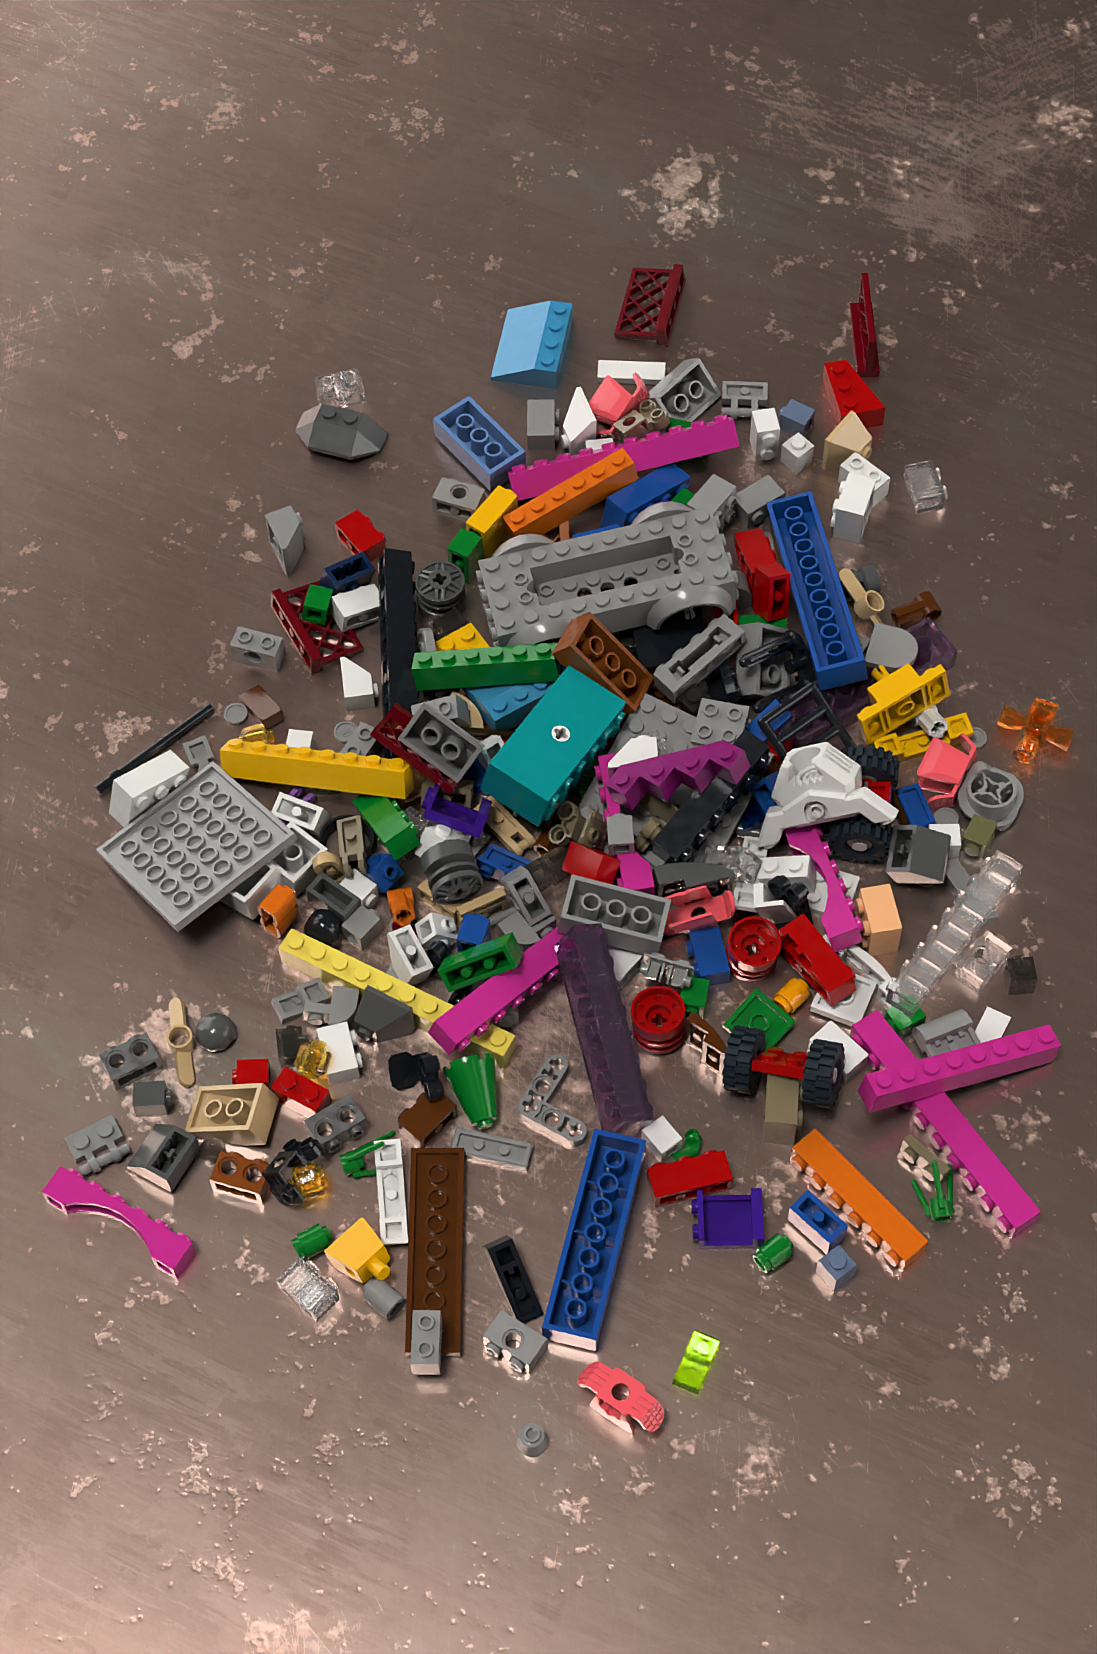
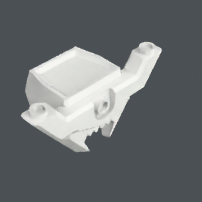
M828 742L795 748L786 754L780 767L771 796L777 805L769 807L756 846H764L765 849L776 846L784 829L815 825L853 817L859 813L873 823L880 822V824L886 825L896 818L899 810L866 786L862 787L861 766Z

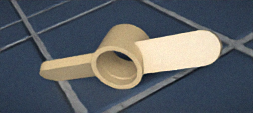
M843 568L838 573L840 582L853 599L856 614L864 620L871 619L874 625L875 622L883 624L877 615L884 609L882 596L874 590L866 592L850 569Z
M176 997L169 1002L171 1028L167 1032L166 1039L170 1051L175 1055L178 1082L183 1087H190L195 1080L191 1057L195 1041L191 1029L187 1026L184 1002ZM184 1035L189 1037V1040L183 1045L172 1044L173 1040L178 1036Z

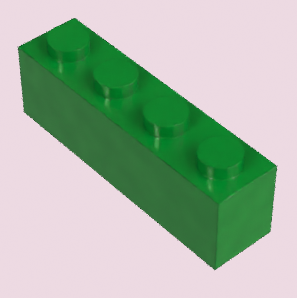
M361 794L352 800L364 820L370 824L373 832L395 860H398L421 844L416 837L419 833L418 829L393 798Z

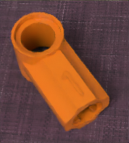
M406 887L386 891L389 910L393 915L394 922L400 924L401 927L409 925L415 919L412 888Z

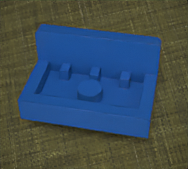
M492 843L489 844L483 856L479 855L476 859L479 873L486 878L492 877L500 881L499 878L519 866L526 868L530 874L535 868V862Z

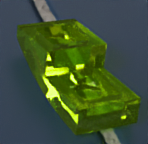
M694 1330L672 1384L698 1395L720 1340Z

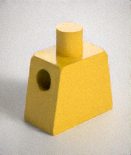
M363 1217L324 1250L332 1267L359 1283H366L372 1276L382 1281L390 1273V1268L386 1265L390 1260L386 1247Z

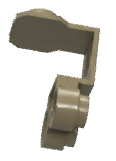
M647 399L641 402L639 412L633 410L615 422L613 426L619 443L622 444L624 439L628 438L626 434L641 424L650 432L653 429L660 430L667 427L670 419L666 411L658 408L652 400ZM628 419H636L632 425L624 426V422Z
M646 792L640 803L654 817L648 821L634 839V849L636 851L639 850L641 853L652 843L649 838L653 841L665 826L655 816H659L668 823L678 811V808L670 800L665 802L649 792Z
M565 801L559 805L557 815L562 820V823L550 829V841L557 846H565L572 839L588 848L596 847L602 849L607 836V823L603 822V815L593 810L586 819L580 815L579 808L574 803Z

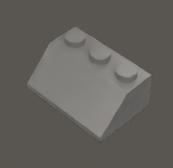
M700 358L684 360L649 391L650 396L648 399L655 402L658 408L666 411L669 417L693 422L722 393Z
M761 622L738 625L745 632V644L737 650L736 661L737 682L735 684H739L742 698L760 700L789 686L790 674L786 672L784 663L791 659V651L780 653L750 668H743L739 665L742 655L783 637L784 633L789 629ZM776 646V647L770 649L769 651H772V650L778 648V646Z
M425 701L398 737L399 741L456 783L461 780L485 747L484 744Z

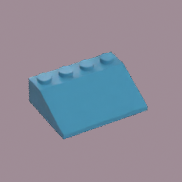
M546 301L508 309L491 380L557 389L573 322V303Z
M562 665L561 674H562L563 671L566 669L563 665ZM555 681L464 687L462 690L477 707L490 729L509 730L524 721Z

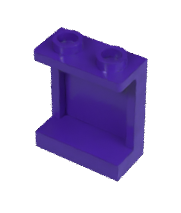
M437 784L434 785V788L428 787L421 806L422 809H425L423 818L480 838L490 811L491 800L483 798L477 811L437 796L439 789Z
M751 1188L748 1195H703L702 1190H697L696 1199H691L692 1215H697V1224H692L693 1241L698 1240V1250L757 1249L764 1244L762 1188Z

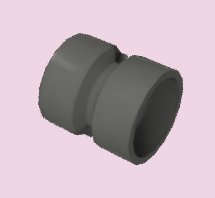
M873 564L859 567L857 572L851 569L866 592L874 590L880 593V579ZM841 583L846 601H853Z

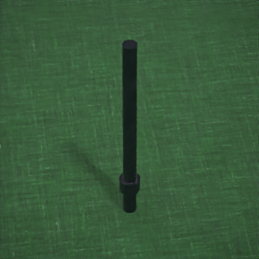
M208 703L119 769L115 768L110 771L108 777L94 786L95 791L100 795L113 785L114 779L140 766L214 712L213 706Z

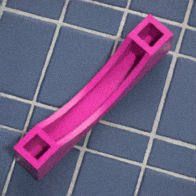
M617 753L598 756V765L594 766L596 781L601 780L602 788H598L601 803L605 802L607 810H603L605 823H607L606 817L621 813L622 805L612 799L605 785L610 779L608 776V762ZM635 849L634 853L613 855L621 859L618 867L620 878H616L617 886L655 895L651 865L648 861L641 857Z
M815 824L800 828L784 829V834L793 856L810 855L816 871L827 884L828 897L821 921L834 952L863 942L860 931L864 930L859 916L854 917L852 914L856 910L851 897L845 898L844 893L848 892L843 879H837L836 877L839 870L835 860L829 861L828 856L831 855V851L827 842H821L820 840L823 837L820 825Z
M62 1166L59 1167L42 1190L46 1202L66 1214L97 1213L110 1216L125 1223L145 1242L154 1265L176 1279L179 1277L195 1254L192 1240L187 1235L181 1232L177 1235L162 1220L157 1219L155 1222L148 1217V1214L143 1209L137 1206L133 1209L126 1205L127 1202L117 1194L109 1195L104 1192L105 1189L95 1181L87 1182L75 1169L70 1168L67 1170Z

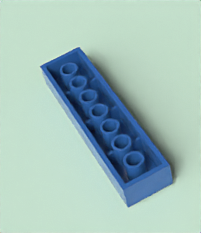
M594 1129L542 1325V1336L546 1337L547 1340L593 1351L597 1349L646 1154V1140Z

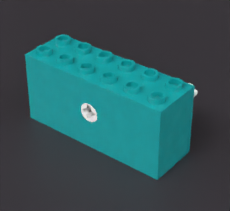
M568 665L489 762L480 789L512 809V814L515 817L519 814L539 827L544 820H550L556 810L554 808L556 804L559 803L561 805L569 794L567 790L570 786L574 788L582 777L580 775L581 772L590 769L595 760L593 757L596 753L600 755L608 744L606 742L607 739L615 737L620 729L619 724L626 714L623 712L626 702Z

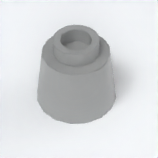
M535 1423L524 1425L517 1438L518 1449L528 1457H538L543 1454L547 1449L548 1439L542 1427Z

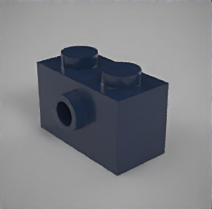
M363 551L324 568L319 584L333 589V596L339 593L352 591L370 584L375 568Z

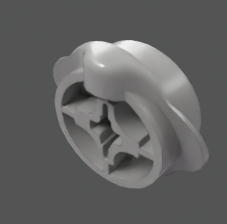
M977 761L971 766L958 792L959 807L967 817L972 819L973 815L976 814L996 822V830L1005 831L1011 826L1017 817L1024 798L1022 784L1014 775L990 766L983 761Z

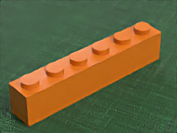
M624 448L617 450L503 516L508 534L513 538L523 534L543 535L637 481L639 478L635 463Z
M816 1128L792 1147L790 1158L793 1166L800 1172L804 1171L810 1177L812 1185L817 1190L822 1189L829 1196L830 1203L836 1209H841L847 1215L848 1221L855 1228H860L866 1234V1238L871 1245L879 1247L885 1253V1257L891 1265L898 1266L904 1271L926 1251L929 1241Z

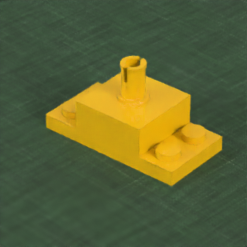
M909 663L891 674L888 673L884 665L878 666L880 672L877 668L873 669L871 675L877 682L867 688L871 706L863 708L857 714L862 739L867 745L950 696L946 670L941 664L935 668L927 669L920 677Z

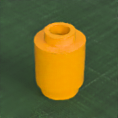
M791 978L774 994L772 1001L787 1014L793 1013L810 996L809 986L800 978Z

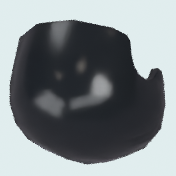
M323 908L316 910L305 923L304 934L334 948L342 936V932L339 931L341 920L331 910Z

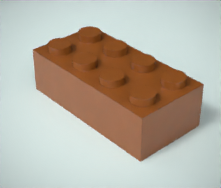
M591 612L571 619L552 652V655L565 668L568 665L572 666L626 702L623 710L626 713L625 716L636 712L654 679V676Z

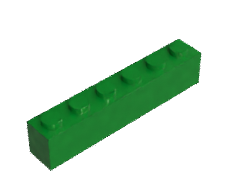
M541 643L414 653L411 670L417 690L421 691L556 681L561 675L562 664L552 655L557 643Z

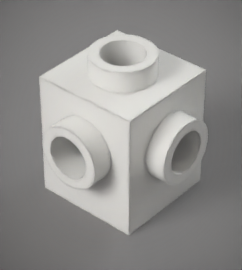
M431 912L415 924L418 940L424 948H427L433 941L437 942L440 940L449 949L452 944L457 942L458 935L454 918Z

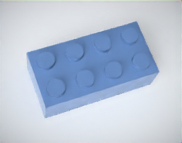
M467 396L433 418L434 435L490 492L497 488L498 485H502L509 480L508 471H512L511 467L525 464L526 467V451L470 396Z

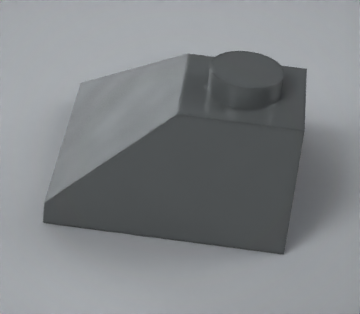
M367 985L354 1018L357 1035L366 1041L372 1040L376 1043H381L413 1034L416 1030L413 1008Z

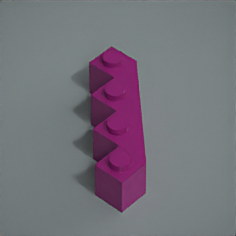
M725 740L620 765L605 785L614 801L633 810L646 792L667 802L681 783L699 793L704 791L716 775L737 785L751 765L743 749Z

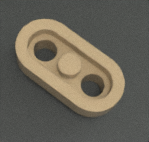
M324 851L318 853L313 858V869L317 875L323 872L337 883H340L345 878L342 861L335 854Z

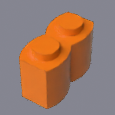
M277 884L257 907L263 928L277 938H280L299 916L295 892L286 885L281 886L280 884Z

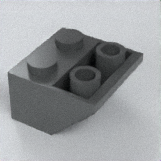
M893 825L886 873L896 883H944L951 836L919 825Z
M155 1124L127 1165V1169L172 1193L200 1151L197 1137L175 1125Z

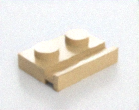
M500 887L457 906L459 927H461L465 913L472 915L481 914L489 918L506 910L507 900L503 888Z

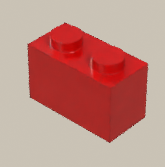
M358 509L335 522L337 537L353 555L364 551L371 562L378 558L383 549L386 548V537L381 530L377 531L371 519L367 515L364 516Z
M777 563L755 567L753 611L767 621L788 617L791 577L789 571Z
M571 841L562 870L571 875L613 885L621 859L594 847L588 848L581 843Z
M287 1067L283 1068L271 1086L272 1092L279 1098L278 1102L308 1118L332 1103L328 1089Z

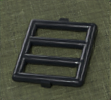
M814 682L808 683L790 697L785 696L779 700V705L757 721L758 726L782 761H784L788 753L783 744L822 715H825L832 727L806 746L828 742L838 735L845 745V748L842 750H848L851 746L857 748ZM811 694L818 707L777 736L769 723Z

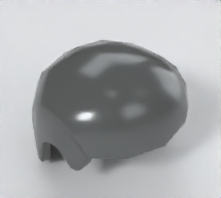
M215 1012L205 1015L196 1026V1040L203 1049L211 1052L227 1049L231 1041L236 1040L237 1037L236 1025L228 1016Z

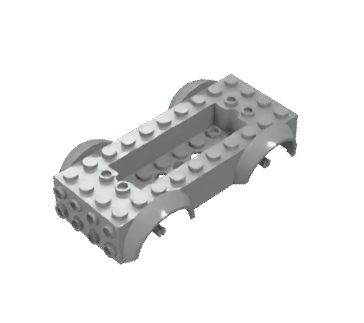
M669 501L647 507L637 515L631 525L560 542H554L538 534H523L510 538L499 546L491 558L478 560L480 570L475 571L480 597L483 600L485 616L488 619L490 635L493 638V646L553 643L552 640L561 638L571 619L591 612L610 633L648 625L656 630L660 628L665 619L682 610L684 611L685 618L690 620V617L691 619L695 617L693 607L703 605L717 606L723 610L725 615L729 616L733 610H736V600L739 599L736 585H739L736 571H732L730 567L733 566L730 552H725L724 549L726 548V540L724 534H720L718 530L720 529L718 515H713L711 507L694 510L682 503ZM631 578L638 582L637 584L624 586V582L629 581ZM604 588H612L611 590L602 592ZM580 590L583 592L589 590L591 592L590 595L577 596Z

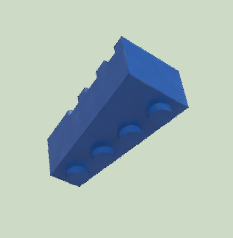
M675 463L666 464L607 497L600 528L618 524L619 528L631 525L637 515L647 507L663 502L666 499L671 501L684 487L689 490L688 486L691 477Z

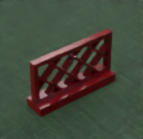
M674 264L673 269H632L614 332L615 338L658 340L659 346H668L686 281L683 265ZM637 276L648 277L640 283L636 280ZM661 277H669L662 284L657 281ZM653 283L656 287L647 292L644 287ZM640 290L643 295L634 300L632 294ZM661 291L664 296L655 300L652 296ZM648 299L651 304L642 308L639 304ZM636 307L638 312L629 316L627 311ZM657 308L659 310V313H657L656 315L650 317L647 314L651 310ZM641 316L647 319L639 325L635 322ZM628 324L634 327L629 331H622V328ZM652 324L654 332L643 331L644 328Z
M861 273L858 303H850L849 307L856 372L861 378L879 377L880 368L868 273Z
M319 581L310 583L312 585L321 586L319 584ZM310 584L286 592H282L280 588L271 591L270 606L311 675L320 672L321 666L339 661L340 657L348 658L363 653L364 647L353 629L342 633L330 629L332 623L337 624L332 615H328L327 621L329 622L326 628L315 625L312 622L300 620L299 616L303 613V605ZM296 597L303 600L299 606L290 603L288 599ZM310 631L323 633L321 640L312 638L309 635ZM326 636L338 638L337 645L325 642ZM345 640L353 643L355 647L347 649L340 645ZM323 647L334 652L332 655L323 657L320 649Z
M395 703L388 714L373 729L370 736L451 794L459 782L456 783L397 739L414 715Z

